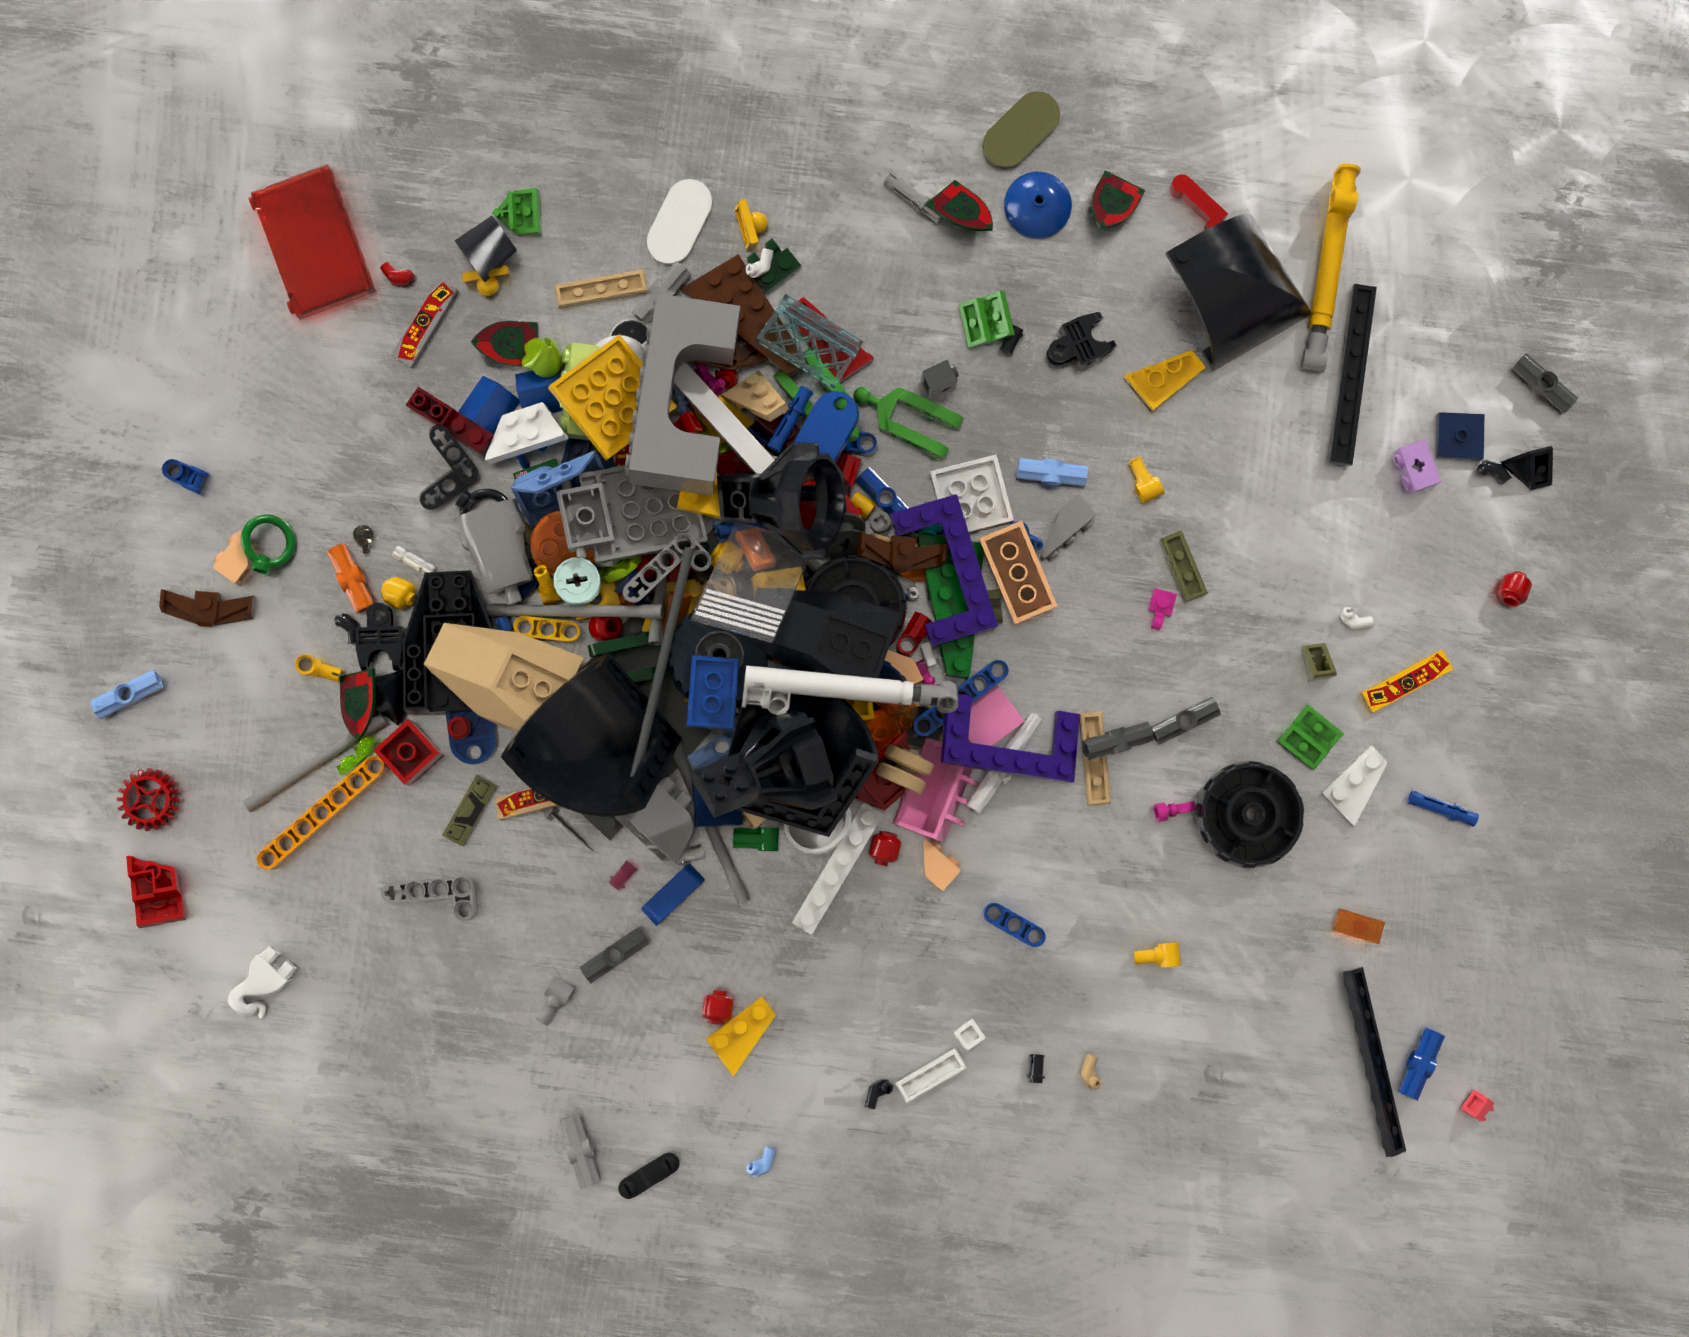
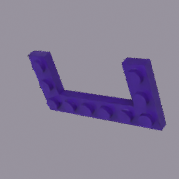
M957 494L891 513L890 517L896 536L941 524L967 607V612L924 625L930 646L933 647L998 627Z
M958 694V708L954 712L945 713L941 763L1065 783L1074 782L1080 714L1064 711L1055 712L1052 754L1045 755L968 742L972 696Z

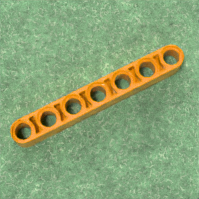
M370 756L258 853L257 864L259 867L265 870L279 868L384 777L388 772V766L377 756ZM374 761H379L381 764V769L377 773H373L371 770V765ZM357 776H361L363 778V785L356 789L353 781ZM340 791H343L346 796L342 804H338L336 801V795ZM322 807H326L328 810V815L325 819H320L318 816V811ZM307 822L310 825V831L308 834L303 835L300 828L303 823ZM289 837L292 840V847L289 850H285L283 841ZM272 853L275 860L272 865L268 866L265 862V857L267 854Z

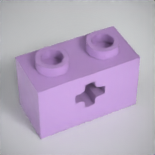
M1426 439L1400 447L1395 451V464L1397 468H1401L1404 476L1402 477L1403 485L1406 490L1409 489L1410 494L1436 486L1442 482ZM1412 465L1419 466L1420 469L1413 470Z

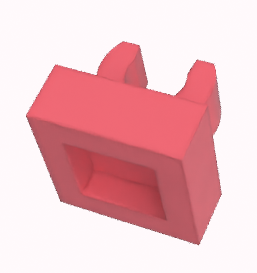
M1474 1090L1461 1109L1476 1120L1485 1122L1487 1120L1485 1115L1489 1110L1492 1112L1494 1110V1102Z

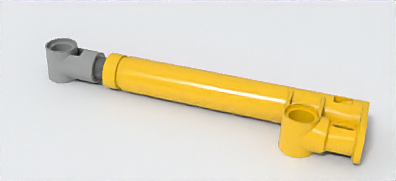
M1340 164L1333 174L1310 313L1311 317L1308 325L1312 328V332L1308 333L1307 349L1305 348L1302 354L1301 369L1324 372L1326 369L1328 352L1325 351L1329 337L1326 332L1331 330L1348 222L1356 209L1358 201L1355 181L1361 172V167L1354 164Z

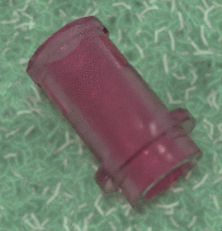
M625 861L614 876H610L611 880L609 883L620 891L621 888H625V883L637 869L628 861Z

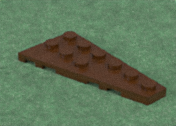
M739 254L680 289L684 295L692 299L740 306L737 336L747 342L755 351L765 356L769 362L788 377L809 366L806 358L755 279L747 275L746 265Z

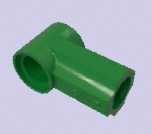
M734 828L733 848L778 851L779 828Z

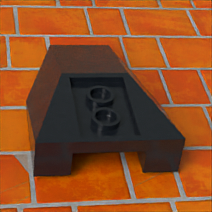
M471 570L424 573L403 639L404 711L408 715L472 711L424 666V662L444 623L493 629Z
M757 589L753 603L784 611L785 613L782 615L751 606V609L782 617V620L749 612L750 615L780 624L776 626L747 618L746 620L777 628V631L745 623L744 626L775 634L773 638L743 629L741 634L781 665L799 671L878 678L901 612L833 591ZM860 701V702H863V703H866V704H867V703H869L870 701Z

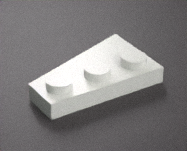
M1370 746L1321 792L1323 797L1352 827H1355L1388 762L1373 746Z

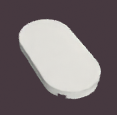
M685 179L673 185L648 233V250L652 257L663 265H673L676 261L681 263L690 255L711 212V193L700 181Z

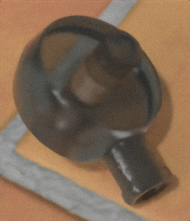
M359 525L353 531L354 541L359 546H362L363 554L370 553L369 545L374 540L373 531L367 525Z

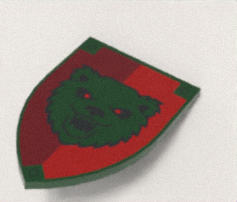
M1105 170L1094 190L1091 200L1093 217L1100 229L1110 228L1128 220L1136 210L1145 190Z
M956 180L926 203L929 209L957 227L972 231L993 230V220L987 205L980 197Z
M496 322L482 329L474 336L471 343L482 355L493 362L505 366L523 367L522 359L526 355L524 349L526 343L533 338H538L537 322Z
M374 668L340 676V708L342 718L349 733L358 741L366 733L373 713L376 710Z

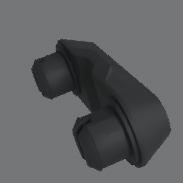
M665 1153L624 1178L618 1186L620 1195L625 1199H632L675 1173L680 1163L678 1157L673 1153Z

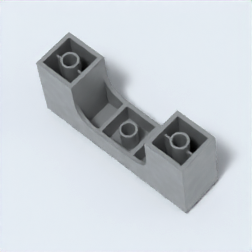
M657 293L656 301H651V317L646 333L647 343L644 345V360L639 376L640 388H637L636 394L637 410H634L632 419V431L634 432H630L629 453L631 455L627 454L625 475L629 476V484L713 496L720 437L681 431L671 423L668 416L675 374L683 364L699 360L733 365L740 306Z

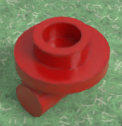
M715 370V380L722 378L726 383L724 389H730L737 384L738 371Z

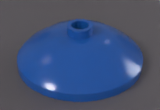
M1030 172L1018 177L1008 188L1004 199V212L1011 227L1019 234L1033 239H1044L1058 233L1068 222L1072 209L1071 196L1065 184L1056 176L1046 172ZM1042 198L1043 203L1038 204L1035 199Z

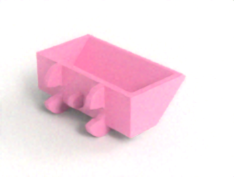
M925 737L919 755L922 756V759L934 764L935 767L930 776L915 773L914 776L925 781V789L922 795L905 789L893 824L944 844L951 824L955 823L963 826L965 823L954 816L959 803L966 804L967 802L966 799L962 798L966 785L978 787L980 783L970 778L973 768L941 763L942 742Z

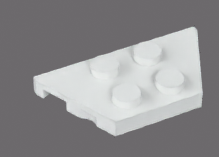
M541 402L502 415L485 456V461L493 464L567 440L568 436L552 416L548 407Z

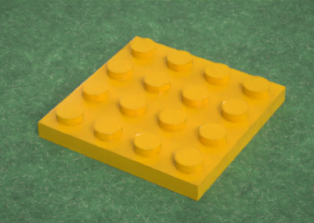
M620 334L548 387L606 461L629 444L630 432H634L632 431V419L634 410H637L636 394L637 388H640L639 376L641 366H643L642 361ZM672 399L669 413L677 408Z

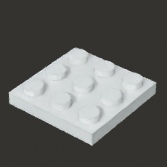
M997 454L930 471L937 500L957 494L969 533L1014 521Z

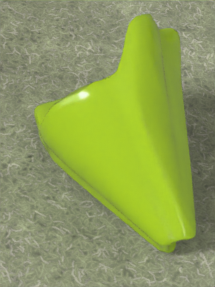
M545 337L544 340L533 338L526 343L524 348L526 355L522 359V366L534 371L536 375L552 377L565 365L562 362V352L559 349V344L555 339L551 337Z

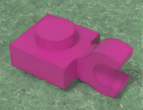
M1154 588L1148 609L1149 612L1154 613L1151 629L1160 631L1164 616H1172L1177 597L1176 593Z

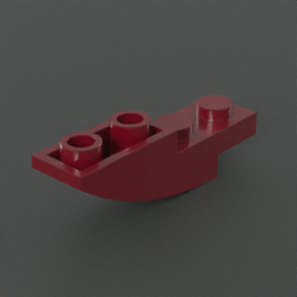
M417 387L406 403L408 408L433 425L442 424L446 426L457 441L483 455L494 435L420 387Z

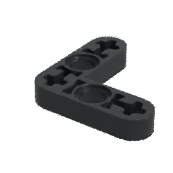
M436 424L430 428L429 438L452 469L420 493L419 501L428 510L439 507L472 483L478 475L475 464L448 428L442 424ZM436 430H439L440 432L445 431L443 436L447 442H449L450 439L453 440V442L447 444L442 450L440 448V446H444L442 441L439 438L436 440L434 439V437L436 436ZM452 447L458 448L460 451L459 457L455 460L447 457V451ZM464 457L467 459L466 461H463L464 465L468 469L471 467L473 468L471 470L472 475L470 477H468L467 475H461L463 474V469L460 467V465H458L457 468L454 467V465L460 463L464 459ZM451 479L455 482V487L452 491L443 490L442 483L445 480ZM436 486H438L440 492L443 495H445L442 498L439 494L435 496V502L433 504H431L430 502H424L426 501V494L429 493V495L432 496L435 493H437V491L434 489Z

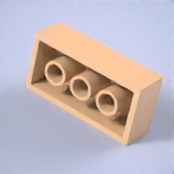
M1022 520L979 538L1015 624L1057 607L1055 598Z

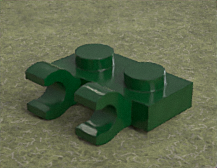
M773 238L765 243L766 249L774 251L770 269L760 277L754 278L765 294L801 268V264L790 250L786 248L781 251ZM755 252L747 257L749 264L760 260Z

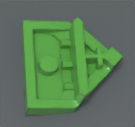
M537 188L515 190L513 193L509 191L506 199L498 209L495 208L492 212L496 218L518 236L541 234L540 197Z

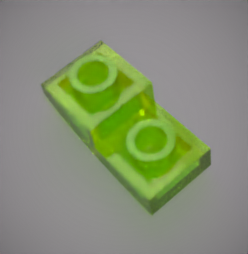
M367 736L358 741L359 745L353 747L357 756L349 755L340 760L342 764L336 766L339 774L345 776L351 773L363 761L372 756L373 750L380 744L379 739L375 737L371 739L370 736Z

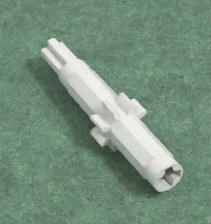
M1030 712L1025 722L1015 732L1005 748L1023 751L1042 719L1037 714ZM984 770L987 772V775L966 804V807L975 814L980 815L1000 784L1006 785L1013 774Z

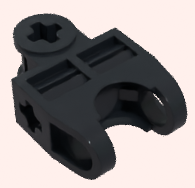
M1101 312L1082 315L1062 324L1059 329L1062 337L1054 340L1047 350L1046 357L1048 362L1053 366H1062L1074 360L1078 370L1098 362L1117 347L1115 340L1100 342L1095 340L1091 334V329L1094 328V325L1104 319ZM1056 349H1057L1059 352H1060V351H1063V352H1064V353L1062 354V356H1060V354H1056V355H1055Z
M380 602L373 603L367 609V627H355L356 653L361 671L370 669V662H373L375 654L385 651L389 656V660H392L393 670L400 671L403 666L405 627L394 626V613L389 606ZM381 610L385 613V616H381L379 619L376 617V614L380 613Z

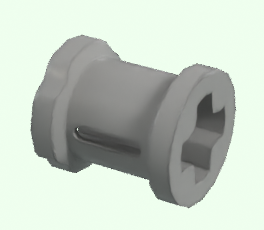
M883 511L875 512L870 519V528L874 533L884 534L889 531L891 524L890 516ZM879 518H882L883 523H885L882 525V528H878L877 523H875L878 522Z

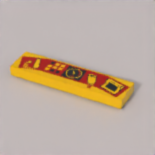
M1442 649L1361 692V695L1371 713H1374L1454 669Z

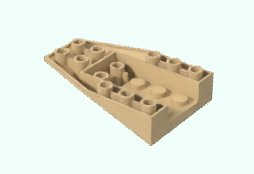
M444 623L424 662V666L478 716L516 733L549 696L576 675L584 657L518 632Z

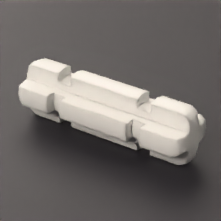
M397 546L392 556L399 561L403 560V563L419 572L422 571L423 574L425 572H435L436 570L435 566L428 562L425 563V560L411 552L407 553V550L400 546Z

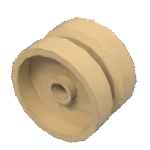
M888 744L883 755L886 759L895 762V765L892 766L884 762L879 763L875 774L922 795L926 783L914 775L919 773L923 776H930L935 765L922 759V756L912 751Z

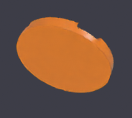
M560 510L553 511L541 518L535 525L530 539L531 553L537 566L544 565L552 577H554L557 567L563 561L577 557L576 552L568 551ZM593 549L585 550L586 557L584 559L589 560L594 565Z

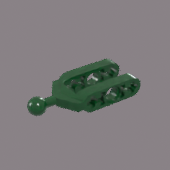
M649 632L588 645L589 656L598 657L607 653L613 654L651 646L648 644ZM667 665L663 678L669 677L670 675ZM656 666L626 673L635 684L653 681Z

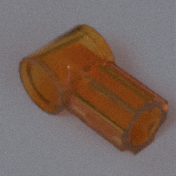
M874 702L893 718V723L899 730L907 731L914 725L918 715V707L913 702L911 705Z

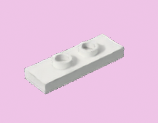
M953 1048L895 1082L906 1104L966 1070L967 1067L957 1049Z

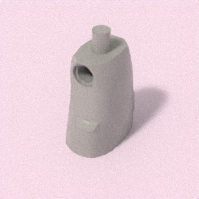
M517 499L500 501L456 517L454 520L459 530L458 535L462 542V547L470 552L487 594L505 591L509 605L521 602L522 599L518 586L532 581L533 575L525 550L523 534L525 532V525L522 513L519 511Z

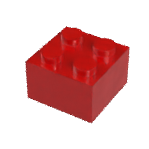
M410 719L401 724L373 750L399 780L407 786H410L444 755Z

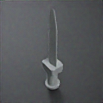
M556 807L541 810L542 815L546 819L551 821L554 818L580 843L593 851L582 837L557 816L559 810Z

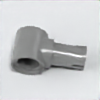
M554 977L544 993L546 1002L536 1020L548 1026L557 1009H561L562 1006L565 1007L575 988Z

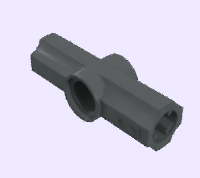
M1527 353L1512 368L1513 371L1532 386L1535 394L1544 396L1563 414L1578 399L1576 395L1559 382L1555 373L1545 370ZM1541 379L1548 381L1549 388L1542 386Z
M1210 697L1151 726L1154 740L1158 745L1163 744L1220 716L1221 712L1217 702L1213 697ZM1182 715L1189 716L1191 720L1189 727L1181 725L1180 717Z
M1148 722L1127 728L1121 727L1105 732L1104 735L1082 741V750L1087 760L1110 753L1113 755L1130 750L1133 746L1153 741L1154 733Z
M637 927L581 965L580 969L591 984L649 945V942ZM611 949H617L620 952L618 962H612L609 959L608 954Z

